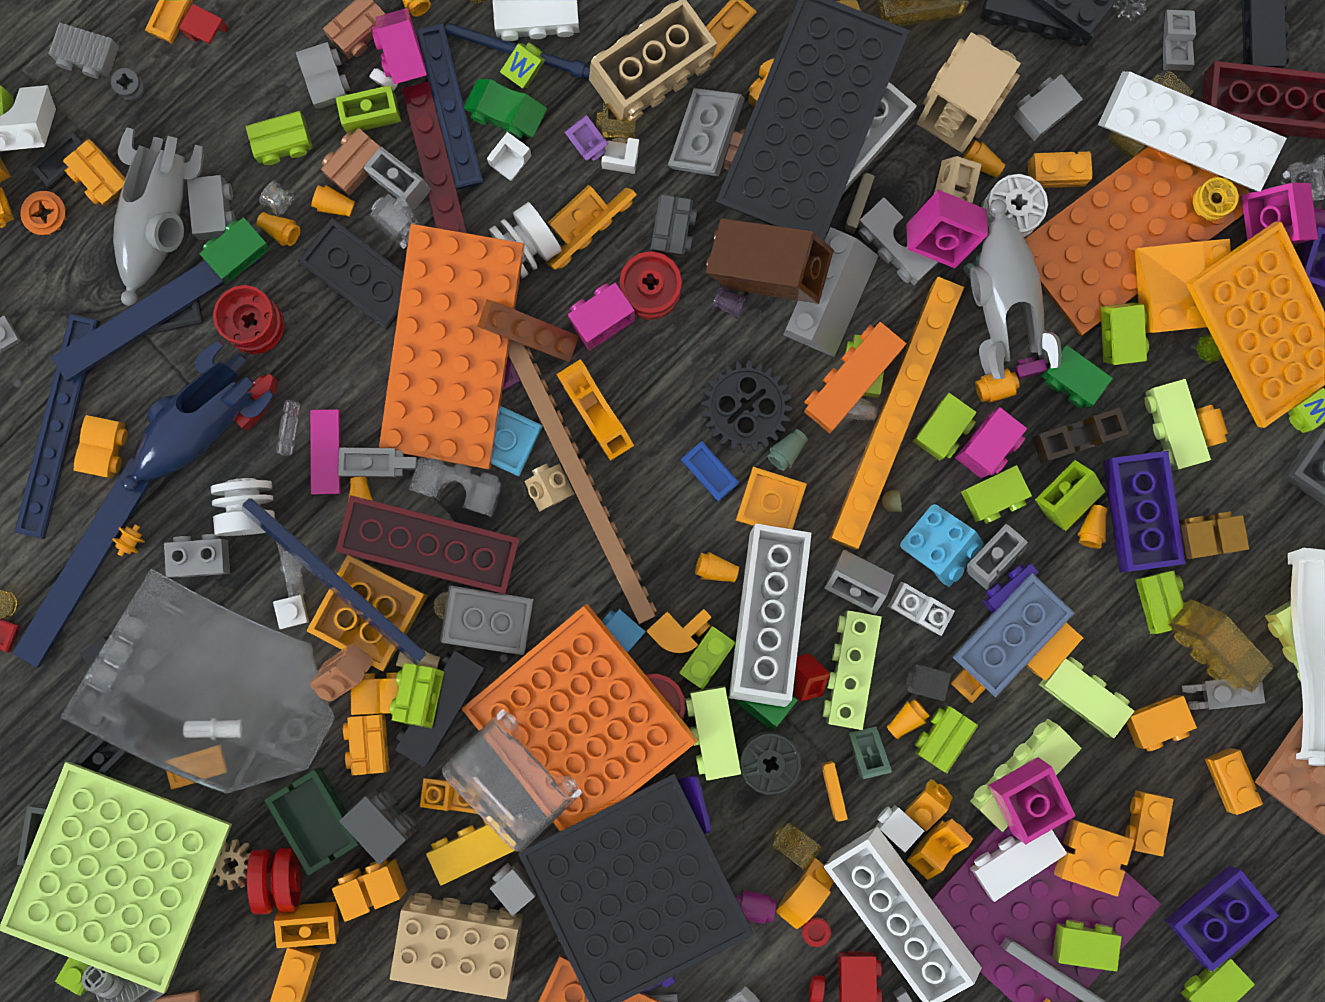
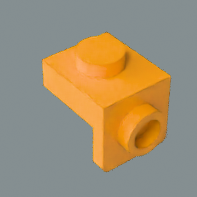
M930 779L924 791L906 808L905 814L927 831L948 811L953 797L946 787Z

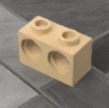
M958 156L942 160L934 194L937 190H941L973 203L982 164Z

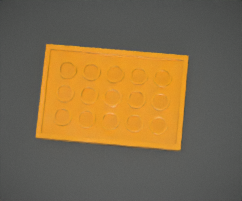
M1282 222L1272 223L1185 283L1258 427H1267L1325 385V311Z

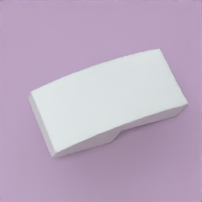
M900 582L887 606L942 636L955 612L934 598L926 596L903 582Z

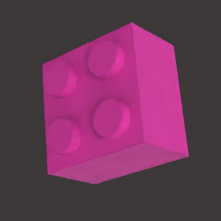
M408 8L375 17L376 26L372 27V35L377 50L383 49L384 52L381 54V63L385 76H391L394 84L425 76V63Z
M1289 183L1264 189L1261 192L1256 191L1241 195L1247 241L1274 222H1282L1292 245L1318 239L1311 183Z
M937 190L906 224L907 250L956 268L988 236L986 209L941 190Z
M616 282L611 286L608 283L602 285L594 292L595 296L587 302L582 299L570 308L572 311L568 314L570 324L588 351H591L635 321V310Z
M999 407L985 418L955 458L980 478L987 475L993 476L995 473L998 474L1008 462L1004 457L1012 451L1015 452L1024 442L1025 437L1022 434L1027 428Z
M1039 757L988 785L1011 833L1025 845L1076 816L1052 766Z

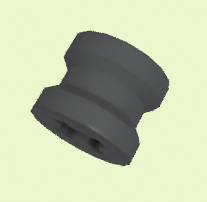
M121 68L114 72L111 77L113 90L123 100L134 102L143 96L145 91L144 82L133 70Z

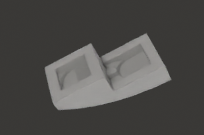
M1166 10L1163 34V70H1192L1194 66L1193 39L1196 36L1194 11Z

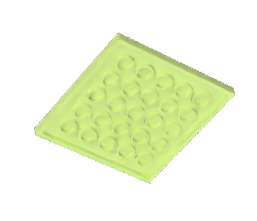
M65 762L0 924V931L158 992L165 993L232 824L72 762Z

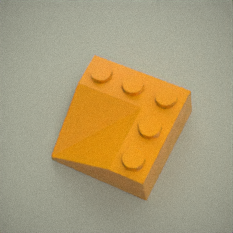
M1230 239L1135 248L1139 304H1144V309L1148 315V322L1145 325L1146 333L1207 327L1185 283L1231 252Z
M347 555L337 573L405 635L428 597L427 594L355 556ZM330 589L307 629V632L341 650L350 644H355L372 658L373 663L371 666L381 671L385 670L397 650L394 645Z

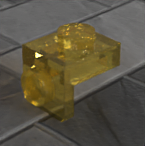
M603 103V111H597L596 124L597 128H601L602 136L612 138L613 141L626 143L628 138L635 139L636 121L609 119V103Z
M787 823L786 826H782L774 836L775 841L772 844L775 849L782 852L804 870H807L823 848L791 823Z

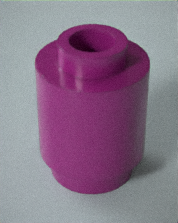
M743 890L741 895L736 894V898L747 921L761 924L773 922L777 903L776 899H771L770 895Z

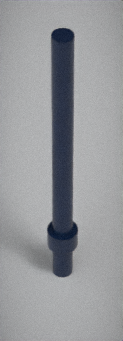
M451 23L447 24L445 31L448 35L512 54L518 45ZM544 52L540 55L546 60L544 65L570 72L571 76L579 79L583 77L589 78L590 67L586 66L585 62L579 60L572 62Z

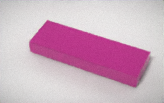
M310 410L311 494H341V477L338 476L339 448H341L340 410Z

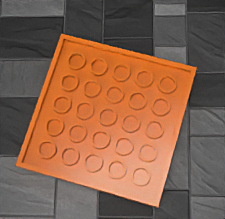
M588 604L579 609L462 708L463 712L560 831L627 798L698 741L693 732Z

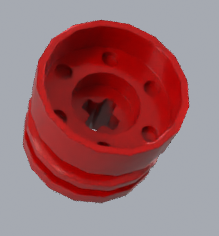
M247 285L232 287L221 295L214 308V325L218 332L243 353L252 355L266 353L273 349L283 336L285 328L283 314L278 306L256 287ZM256 321H257L256 326H254V325H250V326H249V323H250V322H256Z

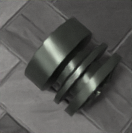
M773 731L758 732L750 736L741 746L738 755L741 774L746 783L755 791L766 795L780 794L790 789L798 779L801 770L800 754L795 745L782 734ZM774 756V762L777 764V767L775 769L770 767L766 771V765L763 763V760L765 758L770 760Z

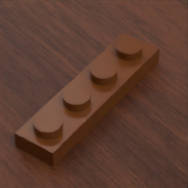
M488 299L477 326L566 362L571 361L579 338L578 335Z

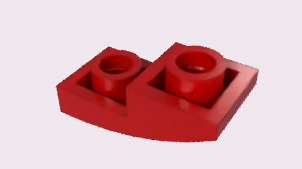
M271 374L258 377L253 382V388L250 390L253 393V399L256 401L268 390L275 395L279 381ZM269 405L258 416L249 418L240 413L235 421L241 428L249 431L262 417Z

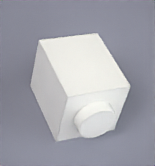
M896 805L892 808L886 807L877 818L880 822L876 826L904 852L924 832L921 827Z

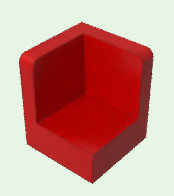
M194 4L191 5L179 27L187 38L195 42L200 39L207 44L212 42L218 30L226 33L228 29L223 19Z
M811 654L797 656L793 693L800 701L823 696L830 673Z

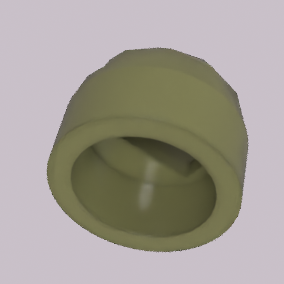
M900 489L890 490L883 495L882 505L887 511L902 512Z

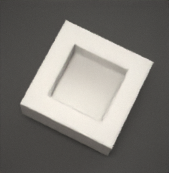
M303 595L273 602L279 629L309 623Z

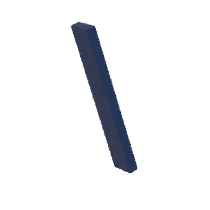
M441 23L417 29L456 190L484 184L466 111L463 109L464 103L444 24Z

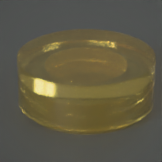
M0 590V618L3 619L10 617L17 607L15 596L6 590Z

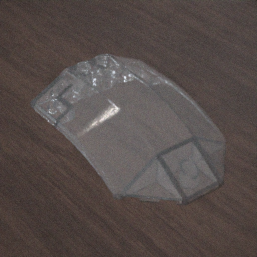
M150 569L60 718L142 760L225 794L307 770L335 719L328 701L320 698L309 684L314 676L319 673L312 654L311 643L284 635L242 617L153 569Z

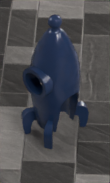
M220 340L216 341L196 358V369L201 375L187 384L176 395L163 397L152 405L147 415L150 424L145 429L136 451L133 474L124 477L122 481V486L126 491H135L141 480L145 481L163 477L188 466L204 454L223 435L240 413L245 417H255L262 413L274 397L270 390L256 401L251 400L253 393L248 391L253 385V381L249 377L245 376L238 384L233 382L239 375L236 371L246 361L244 356L239 353L227 364L223 362L214 364L215 356L225 346Z

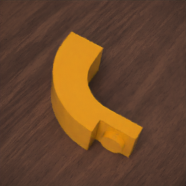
M581 359L556 374L569 398L610 461L634 446Z

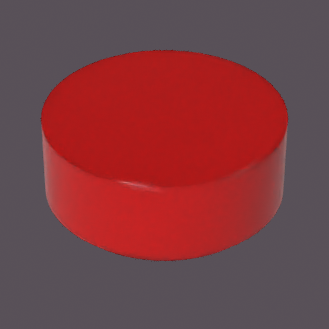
M814 916L802 926V936L810 946L821 947L829 941L831 929L825 919Z
M812 976L809 1002H823L825 976Z

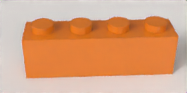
M881 322L875 328L869 325L860 336L863 340L857 349L852 346L842 357V360L845 362L838 371L833 368L824 378L825 387L820 392L815 389L804 402L808 405L804 412L830 434L907 344Z

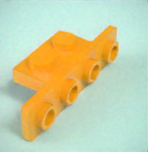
M587 185L547 222L565 243L561 246L562 251L545 261L548 267L554 270L565 267L571 261V255L578 249L582 250L592 241L591 237L598 230L602 231L612 223L613 220L611 218L619 211H625L632 205V199L637 195L634 190L624 188L606 205L595 190Z

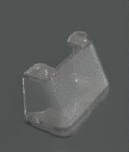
M502 709L442 767V773L451 786L510 848L522 852L583 792L572 777L560 775L554 778L515 737L519 733L517 719Z

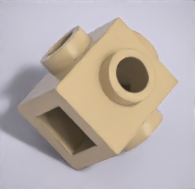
M544 464L532 470L534 476L524 481L528 488V493L533 498L539 512L575 494L560 464L549 468L548 464Z

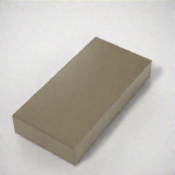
M868 173L863 175L844 227L845 232L855 233L875 178L874 175Z

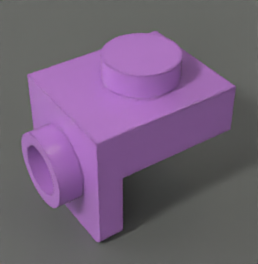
M587 115L564 131L586 161L590 158L594 161L606 152L604 147L609 143L603 138Z

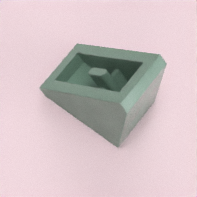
M877 727L849 733L858 775L862 779L892 773Z

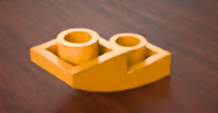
M423 778L420 807L479 814L482 812L485 784Z

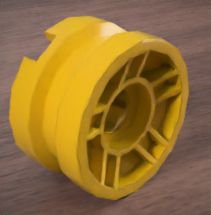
M1215 177L1206 181L1196 190L1192 203L1195 212L1199 216L1201 215L1209 221H1216L1222 219L1235 209L1239 195L1237 188L1231 181L1226 178ZM1212 194L1213 197H1215L1217 200L1220 199L1219 203L1216 204L1212 202Z

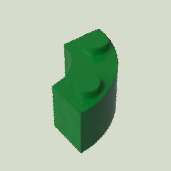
M477 79L463 108L472 114L471 118L474 121L486 125L488 122L506 130V133L509 132L518 140H521L522 136L534 137L547 110L544 105L529 95L508 89L492 79Z

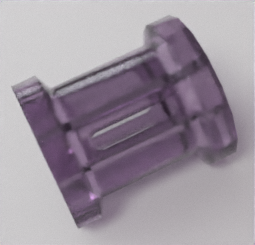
M721 285L711 309H722L733 314V318L737 319L747 296L744 294L738 296L728 292Z

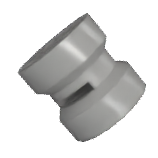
M90 965L84 971L82 984L86 990L96 993L104 999H112L121 992L124 978Z

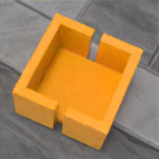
M1070 819L1063 844L1074 848L1075 851L1072 854L1065 850L1067 854L1057 861L1054 874L1062 879L1118 897L1125 871L1120 869L1121 864L1127 866L1135 840Z
M386 859L380 865L374 861L365 867L366 871L362 873L357 868L338 878L339 883L332 888V891L345 922L370 912L369 907L371 906L377 909L397 901L408 891L396 859L391 861Z

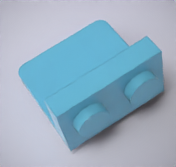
M934 504L929 507L905 536L900 546L906 553L932 570L943 584L950 587L953 582L958 581L962 577L967 564L981 551L984 543L975 530Z

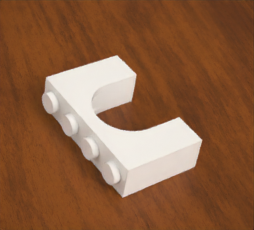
M48 85L19 88L13 107L0 116V151L45 147L56 111Z

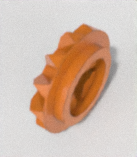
M38 191L29 195L23 202L20 212L21 220L24 226L32 233L51 236V233L61 230L63 221L67 220L65 216L67 208L56 194L49 191ZM43 206L48 211H53L47 215V223L41 217H36L42 213Z

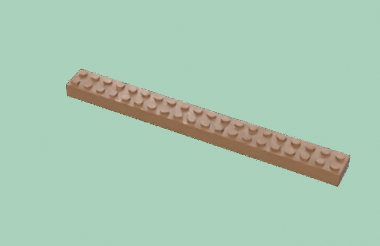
M510 340L508 355L639 624L655 617L654 613L657 610L653 602L649 603L646 598L649 594L645 586L641 587L639 583L641 577L638 571H633L631 567L634 563L630 555H625L623 551L626 548L622 538H617L615 533L618 530L614 522L610 523L608 520L610 514L606 505L602 507L600 503L603 500L599 491H594L592 487L595 483L591 475H587L585 472L587 466L583 458L579 459L577 456L580 452L575 442L571 443L569 440L572 438L567 426L563 427L564 419L560 411H555L554 409L557 405L552 394L549 396L547 394L549 389L544 378L541 380L539 378L542 374L537 364H533L531 361L534 358L529 347L525 348L524 345Z

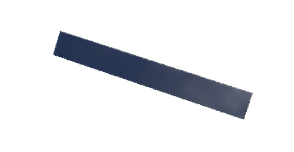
M258 259L256 262H254V263H253L250 267H248L247 269H249V268H251L252 266H254L255 264L259 263V262H260V259ZM203 261L53 355L51 359L64 379L70 382L225 283L209 264Z
M70 314L61 350L98 328L100 321ZM56 367L15 533L42 539L46 538L88 370L72 381L67 382Z
M131 457L12 653L36 668L42 665L114 546L115 542L112 539L120 536L121 531L119 527L124 528L153 481V479L139 481V486L135 491H126L123 488L122 481L124 477L133 474L135 458Z
M249 498L242 505L243 513L415 665L421 661L426 654L418 645L252 498Z

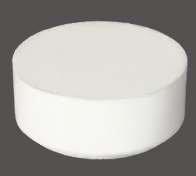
M374 68L369 76L382 87L391 85L393 91L398 85L394 84L390 76L386 77L385 73L378 68Z

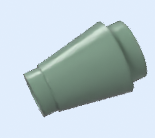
M795 429L771 447L767 457L775 467L782 471L787 467L791 468L808 438L803 432Z

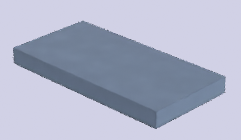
M1030 573L959 648L952 658L996 697L1075 612L1033 573Z

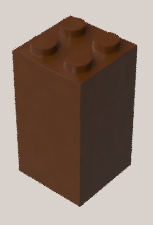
M721 218L719 226L714 233L712 252L707 258L706 273L729 290L819 304L834 249L813 231Z

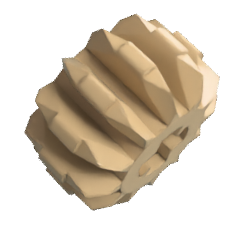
M238 839L232 840L230 845L225 841L215 866L216 870L213 871L211 877L213 878L217 875L220 877L217 882L218 886H222L226 881L229 890L234 889L236 883L241 888L247 885V867L251 852L248 854L246 851L249 848V843L246 842L240 847ZM236 859L238 866L231 869L228 863Z

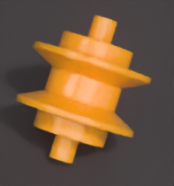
M135 524L133 528L127 526L125 529L119 527L122 533L121 537L112 539L116 543L115 547L120 549L117 553L118 555L123 556L124 553L131 554V552L138 554L135 548L138 542H145L141 538L142 534L138 532L140 528L138 525Z

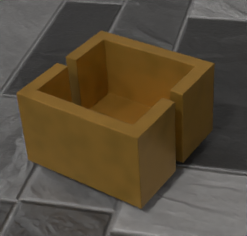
M1232 511L1205 516L1206 521L1204 516L1179 520L1185 560L1249 550L1243 515L1233 517Z

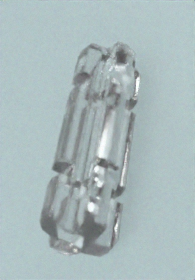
M285 400L283 406L285 414L281 417L278 434L280 442H277L276 453L290 456L294 446L291 443L292 440H295L298 423L296 414H299L300 403Z

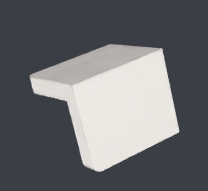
M507 132L487 157V160L492 168L512 181L532 155L529 147Z
M628 138L627 144L607 141L609 144L606 145V152L602 156V169L635 174L639 153V139Z

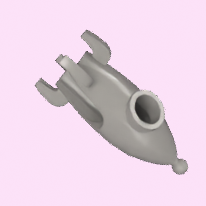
M126 128L118 148L120 160L130 165L119 197L113 233L116 264L123 284L126 286V290L121 295V301L127 306H132L137 302L136 290L147 283L156 273L168 253L177 249L184 237V226L180 219L184 179H196L202 171L204 159L203 147L195 145L190 161L185 163V157L175 154L177 138L167 136L164 150H161L163 139L153 137L150 149L139 145L138 149L135 150L133 147L135 130L131 128Z
M1001 199L993 200L990 204V211L995 217L988 228V236L983 241L979 266L972 267L970 271L973 296L976 304L979 307L983 306L987 328L991 337L980 345L979 355L985 374L992 373L994 379L1005 378L1004 362L1010 361L1006 313L1015 303L1019 302L1023 309L1031 352L1038 353L1039 359H1044L1045 363L1050 362L1051 368L1061 366L1062 356L1059 337L1053 332L1044 330L1043 295L1034 255L1017 227L1005 217L1004 212L1007 205Z

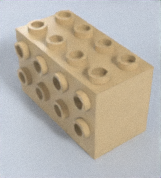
M678 0L666 6L654 18L644 21L631 34L621 37L612 47L594 56L590 64L589 81L621 125L627 121L633 123L643 115L642 110L650 105L654 108L666 99L664 95L672 89L677 92L688 84V78L694 74L700 76L711 67L709 63L714 59L713 55L717 42L688 1Z
M971 32L966 41L962 38L958 41L947 63L945 62L938 72L927 97L922 103L925 105V108L916 124L961 153H964L973 137L980 138L1020 77L1016 70L1021 63L1009 51H1001L994 47L985 36L975 35Z
M426 893L410 895L400 913L390 980L507 999L513 979L523 914L516 912L512 916L505 907L500 908V910L489 909V906L484 903L460 904V900L455 898H444L443 901L436 900Z

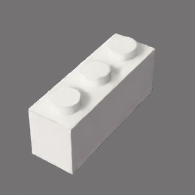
M493 0L496 36L504 41H515L519 37L528 36L531 39H543L546 35L557 34L559 37H570L574 33H580L577 0Z
M1052 830L1026 845L1017 837L1013 838L1011 836L998 844L999 849L992 854L986 852L974 860L975 865L970 867L988 897L995 902L1065 856L1067 852Z

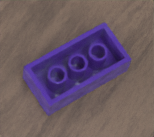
M1162 451L1123 456L1103 461L1119 572L1185 564L1169 452Z

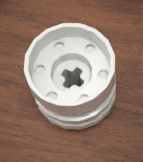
M1015 174L1008 175L998 181L981 205L982 208L986 209L987 227L989 228L995 217L990 211V204L996 199L1003 200L1007 205L1004 212L1005 217L1026 238L1046 216L1048 201L1046 192L1039 182L1030 176ZM1013 201H1016L1017 206L1021 207L1020 210H1016V205H1011Z
M529 202L513 212L517 222L514 228L505 219L500 221L506 232L504 235L496 226L488 229L492 238L525 243L522 263L526 261L533 270L538 268L533 257L536 253L542 259L548 261L562 251L546 223ZM522 264L520 277L524 278L528 275V272Z
M241 478L211 486L212 495H225L224 498L212 500L213 506L226 508L225 513L213 516L215 535L240 536L266 533L242 512V505L249 498H252L260 506L273 501L272 495H260V492L272 490V482L256 480L254 478ZM265 510L275 519L274 511Z

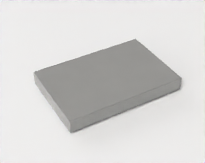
M694 88L668 166L675 170L719 177L745 98L741 94Z
M449 585L440 642L524 655L533 599Z

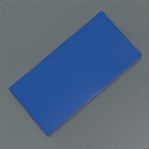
M703 441L681 459L685 466L718 502L739 484V481Z

